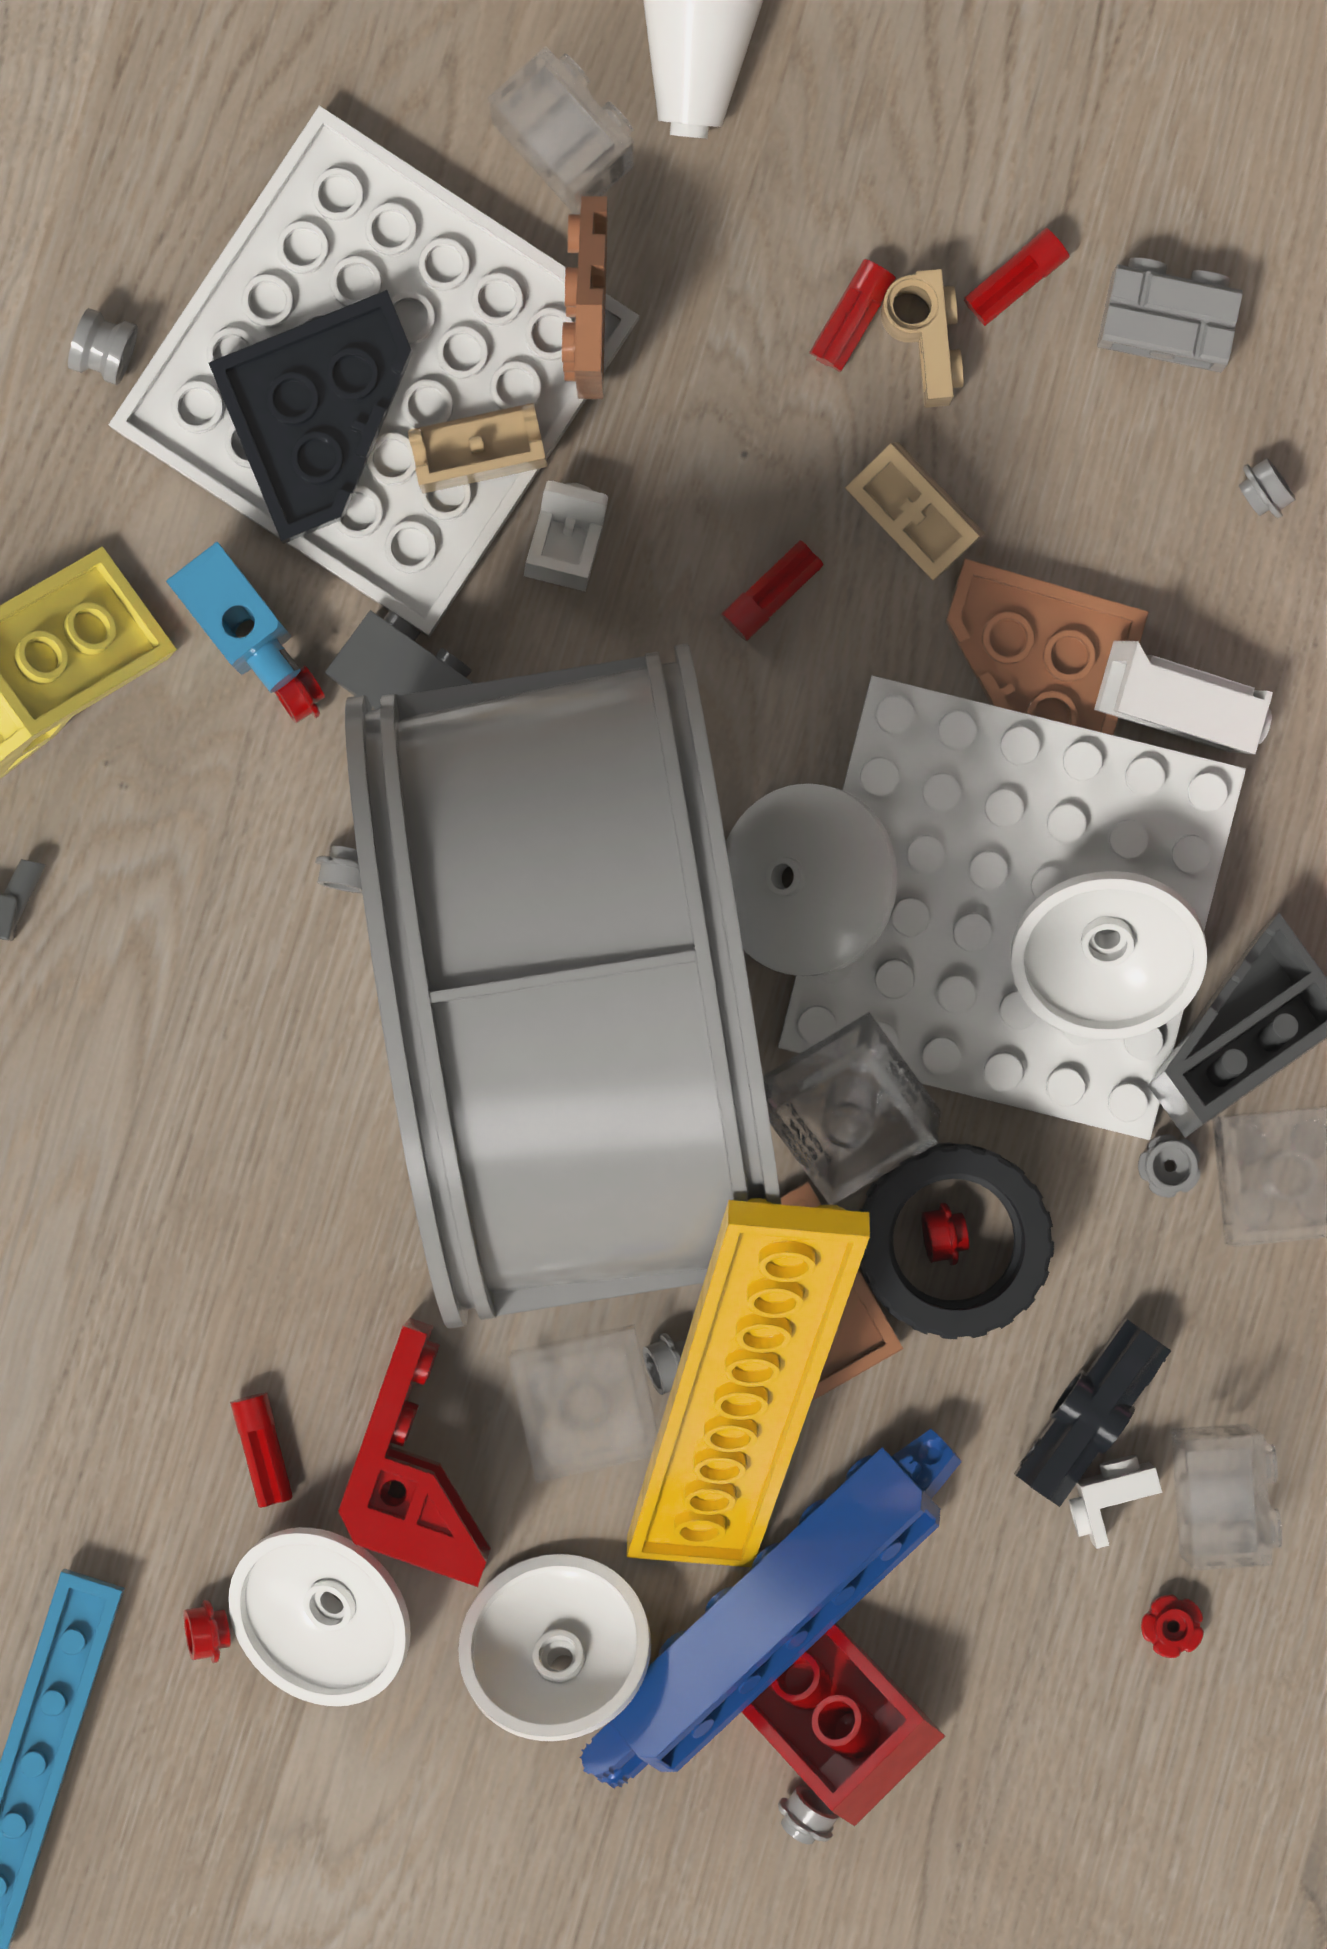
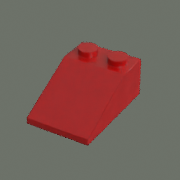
M837 1623L742 1711L745 1717L826 1806L853 1826H856L945 1737L941 1730Z

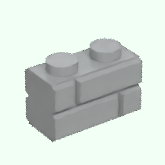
M1134 257L1130 258L1128 266L1117 264L1110 279L1097 347L1221 373L1228 365L1243 290L1228 287L1230 278L1215 272L1195 270L1192 271L1191 279L1167 275V265L1152 259Z

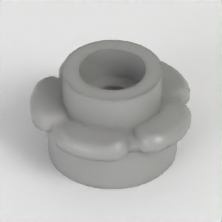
M1268 458L1253 468L1246 464L1243 470L1248 479L1239 484L1245 498L1259 516L1270 510L1275 517L1281 518L1283 516L1281 509L1296 500L1286 481Z
M331 846L330 856H318L315 863L321 865L318 884L341 891L362 894L357 849Z
M1170 1134L1160 1135L1152 1139L1148 1144V1151L1142 1153L1138 1161L1139 1175L1143 1180L1149 1182V1189L1158 1196L1170 1198L1174 1197L1179 1191L1188 1192L1194 1188L1201 1174L1198 1168L1200 1154L1196 1146L1187 1139L1176 1140ZM1167 1160L1175 1162L1176 1168L1174 1171L1167 1172L1164 1169V1163Z
M666 1333L660 1334V1339L656 1343L643 1347V1359L653 1386L660 1395L671 1391L685 1345L683 1340L674 1342Z
M797 1786L789 1799L781 1798L778 1808L781 1814L785 1816L781 1821V1825L791 1837L804 1844H813L815 1840L826 1842L832 1838L833 1824L839 1816L833 1813L810 1787Z

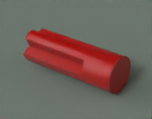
M1045 228L1023 246L1020 252L965 296L963 301L977 319L986 326L1042 278H1046L1068 260L1070 255L1060 240L1048 228Z
M864 259L809 354L816 357V360L825 366H830L838 372H842L883 303L888 288L895 282L896 277L882 266Z
M799 540L755 584L731 603L721 613V616L742 639L748 641L788 599L823 567V562L803 541Z
M259 1393L230 1402L258 1507H267L291 1500L293 1495L274 1425L275 1420L268 1393Z

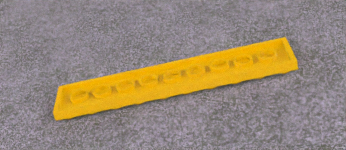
M762 1198L748 1199V1201L728 1200L628 1530L627 1558L752 1568L870 1238L869 1212L848 1211L837 1205L804 1207L773 1204Z

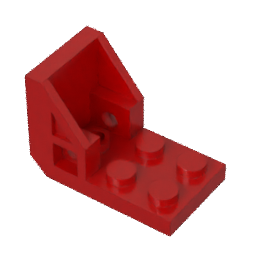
M409 1318L402 1326L338 1512L355 1545L478 1587L491 1547L441 1463L392 1446L396 1444L403 1447L408 1439L419 1408V1404L408 1401L414 1382L425 1385L426 1380L428 1381L440 1344L429 1341L433 1325ZM392 1480L399 1481L404 1485L406 1489L405 1496L395 1497L389 1493Z

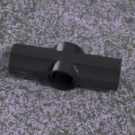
M1124 1318L1087 1372L1084 1370L1079 1372L1062 1393L1050 1413L1052 1421L1042 1435L1034 1442V1446L1019 1463V1467L1014 1474L1032 1489L1060 1507L1099 1452L1104 1454L1123 1432L1134 1414L1135 1407L1133 1404L1145 1387L1153 1380L1171 1350Z

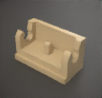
M534 403L428 425L408 431L415 461L416 475L422 494L547 467Z
M899 442L890 443L845 487L933 581L947 571L967 549L971 548L985 535V532Z

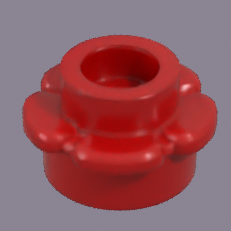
M305 665L300 668L301 671L295 678L274 692L295 723H298L310 714L315 718L319 717L320 710L316 703L325 698L318 682Z
M940 1203L939 1210L922 1212V1233L929 1261L932 1263L949 1260L951 1266L956 1265L959 1259L958 1252L969 1249L968 1230L963 1213L952 1214L947 1203Z
M1173 1594L1160 1596L1151 1603L1148 1613L1142 1617V1635L1146 1641L1153 1644V1650L1160 1656L1177 1658L1181 1652H1192L1200 1645L1204 1636V1630L1200 1627L1203 1614L1198 1605L1190 1599L1179 1600ZM1172 1620L1179 1623V1629L1176 1632H1170L1167 1629L1168 1623Z
M203 1600L201 1607L184 1610L183 1619L186 1642L192 1660L211 1657L212 1663H217L220 1659L219 1649L228 1648L231 1645L229 1624L224 1609L214 1611L210 1601Z

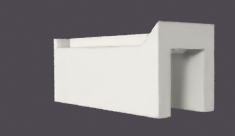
M1113 641L1094 710L1230 753L1256 754L1258 744L1263 742L1270 729L1272 713L1269 705L1273 692L1254 690L1255 688L1154 655H1146L1139 641Z

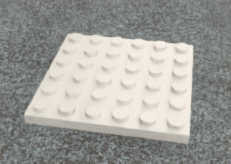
M318 106L108 425L280 539L209 362L388 290L413 354L343 520L287 542V544L430 637L540 469L422 494L418 484L408 431L410 429L534 403L546 460L548 459L586 401V399H578L575 381L564 380L562 326L563 322L576 321V317H566V267L332 113ZM607 294L605 305L604 372L639 320L638 314Z
M871 675L843 791L853 795L867 805L878 817L889 835L897 864L896 898L892 913L882 934L858 960L838 971L824 975H796L778 1048L895 1077L891 1072V1062L894 1066L896 1064L898 1075L901 1079L903 1077L905 1080H909L903 1074V1072L908 1071L912 1081L914 1079L917 1083L1150 1140L1160 1102L1148 1085L1174 1050L1183 1011L1169 1022L1152 1031L1123 1039H1090L1061 1031L1038 1017L1019 994L1011 967L1013 935L1020 919L1029 906L1047 890L1080 875L1105 871L1134 873L1165 884L1188 902L1198 916L1203 930H1205L1246 768ZM1106 929L1099 931V933L1111 934L1116 930ZM879 1033L886 1040L887 1046H885L884 1044L882 1045L880 1043ZM888 1046L894 1051L897 1062L889 1054ZM898 1059H900L905 1069L903 1067L899 1068L897 1063H900Z

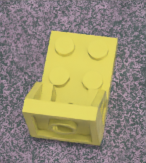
M103 546L0 605V779L55 737L73 716L168 660L177 650Z

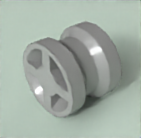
M88 308L82 315L74 334L69 351L68 368L80 373L88 369L101 373L106 382L118 385L129 366L136 344L138 326L125 320L119 324L105 321L101 312Z

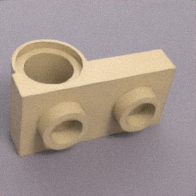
M942 269L916 271L915 275L901 277L890 285L882 304L881 321L885 330L893 338L902 342H918L924 408L950 406L954 397L953 388H962L964 385L960 349L949 350L947 325L957 324L958 321L955 287H943ZM902 295H917L925 301L929 312L928 317L917 324L905 323L896 316L893 303Z

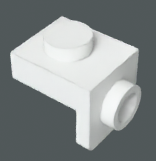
M547 481L543 493L541 511L525 564L524 576L586 592L603 530L608 496L595 492L579 483L564 484L556 481Z
M1137 1455L1125 1456L1101 1463L1100 1469L1102 1474L1079 1480L1076 1484L1079 1497L1069 1499V1506L1078 1537L1089 1534L1091 1543L1096 1549L1109 1546L1100 1511L1101 1508L1162 1493L1156 1467L1150 1462L1139 1464Z

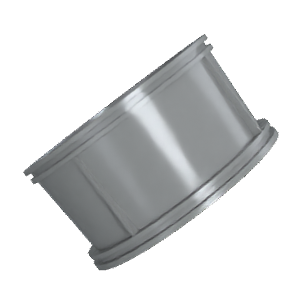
M688 643L674 646L676 662L661 664L659 652L646 653L644 657L399 696L394 693L382 695L380 709L372 710L366 695L348 697L346 700L345 735L352 814L385 1047L424 1253L438 1308L445 1326L449 1329L467 1325L468 1309L476 1308L479 1318L486 1320L501 1315L701 1284L706 1276L728 1200L748 1201V1199L762 1198L773 1204H781L736 902L702 704Z

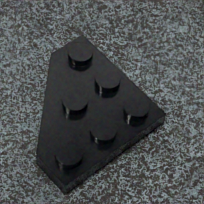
M388 290L209 362L211 371L283 544L343 520L413 352Z

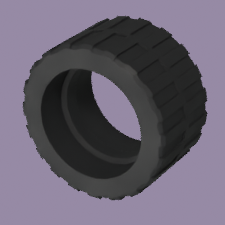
M947 1142L935 1143L934 1146L919 1147L907 1152V1156L897 1162L893 1161L883 1170L884 1173L876 1183H872L866 1193L867 1198L863 1208L859 1209V1212H869L870 1238L860 1263V1269L865 1281L877 1299L894 1317L908 1324L912 1329L926 1335L931 1333L939 1335L943 1339L957 1340V1337L970 1336L971 1338L987 1335V1332L996 1328H1004L1012 1323L1013 1319L1020 1312L1026 1311L1036 1300L1034 1298L1041 1285H1045L1050 1273L1048 1271L1049 1262L1054 1254V1241H1052L1051 1236L1053 1224L1050 1212L1046 1210L1042 1198L1044 1197L1037 1186L1030 1182L1024 1175L1025 1172L1015 1163L982 1147L966 1143L956 1144ZM961 1179L975 1182L985 1187L1004 1205L1013 1227V1253L1004 1274L988 1290L968 1299L944 1300L932 1297L918 1290L902 1273L894 1253V1227L903 1206L917 1191L941 1180Z

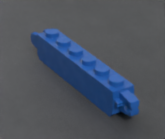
M929 1429L893 1456L882 1447L874 1455L865 1456L857 1461L846 1474L845 1482L827 1499L818 1500L810 1505L801 1515L799 1525L780 1543L771 1544L762 1550L754 1559L752 1570L735 1586L726 1587L715 1594L705 1608L706 1613L688 1630L679 1631L665 1641L659 1650V1657L648 1666L644 1681L632 1701L591 1739L592 1742L590 1744L586 1743L584 1750H581L583 1754L579 1758L582 1759L583 1771L598 1778L597 1780L607 1783L614 1789L616 1786L622 1787L624 1783L628 1784V1779L634 1778L648 1764L660 1772H678L939 1527L941 1509L932 1498L962 1462L951 1447L937 1433Z

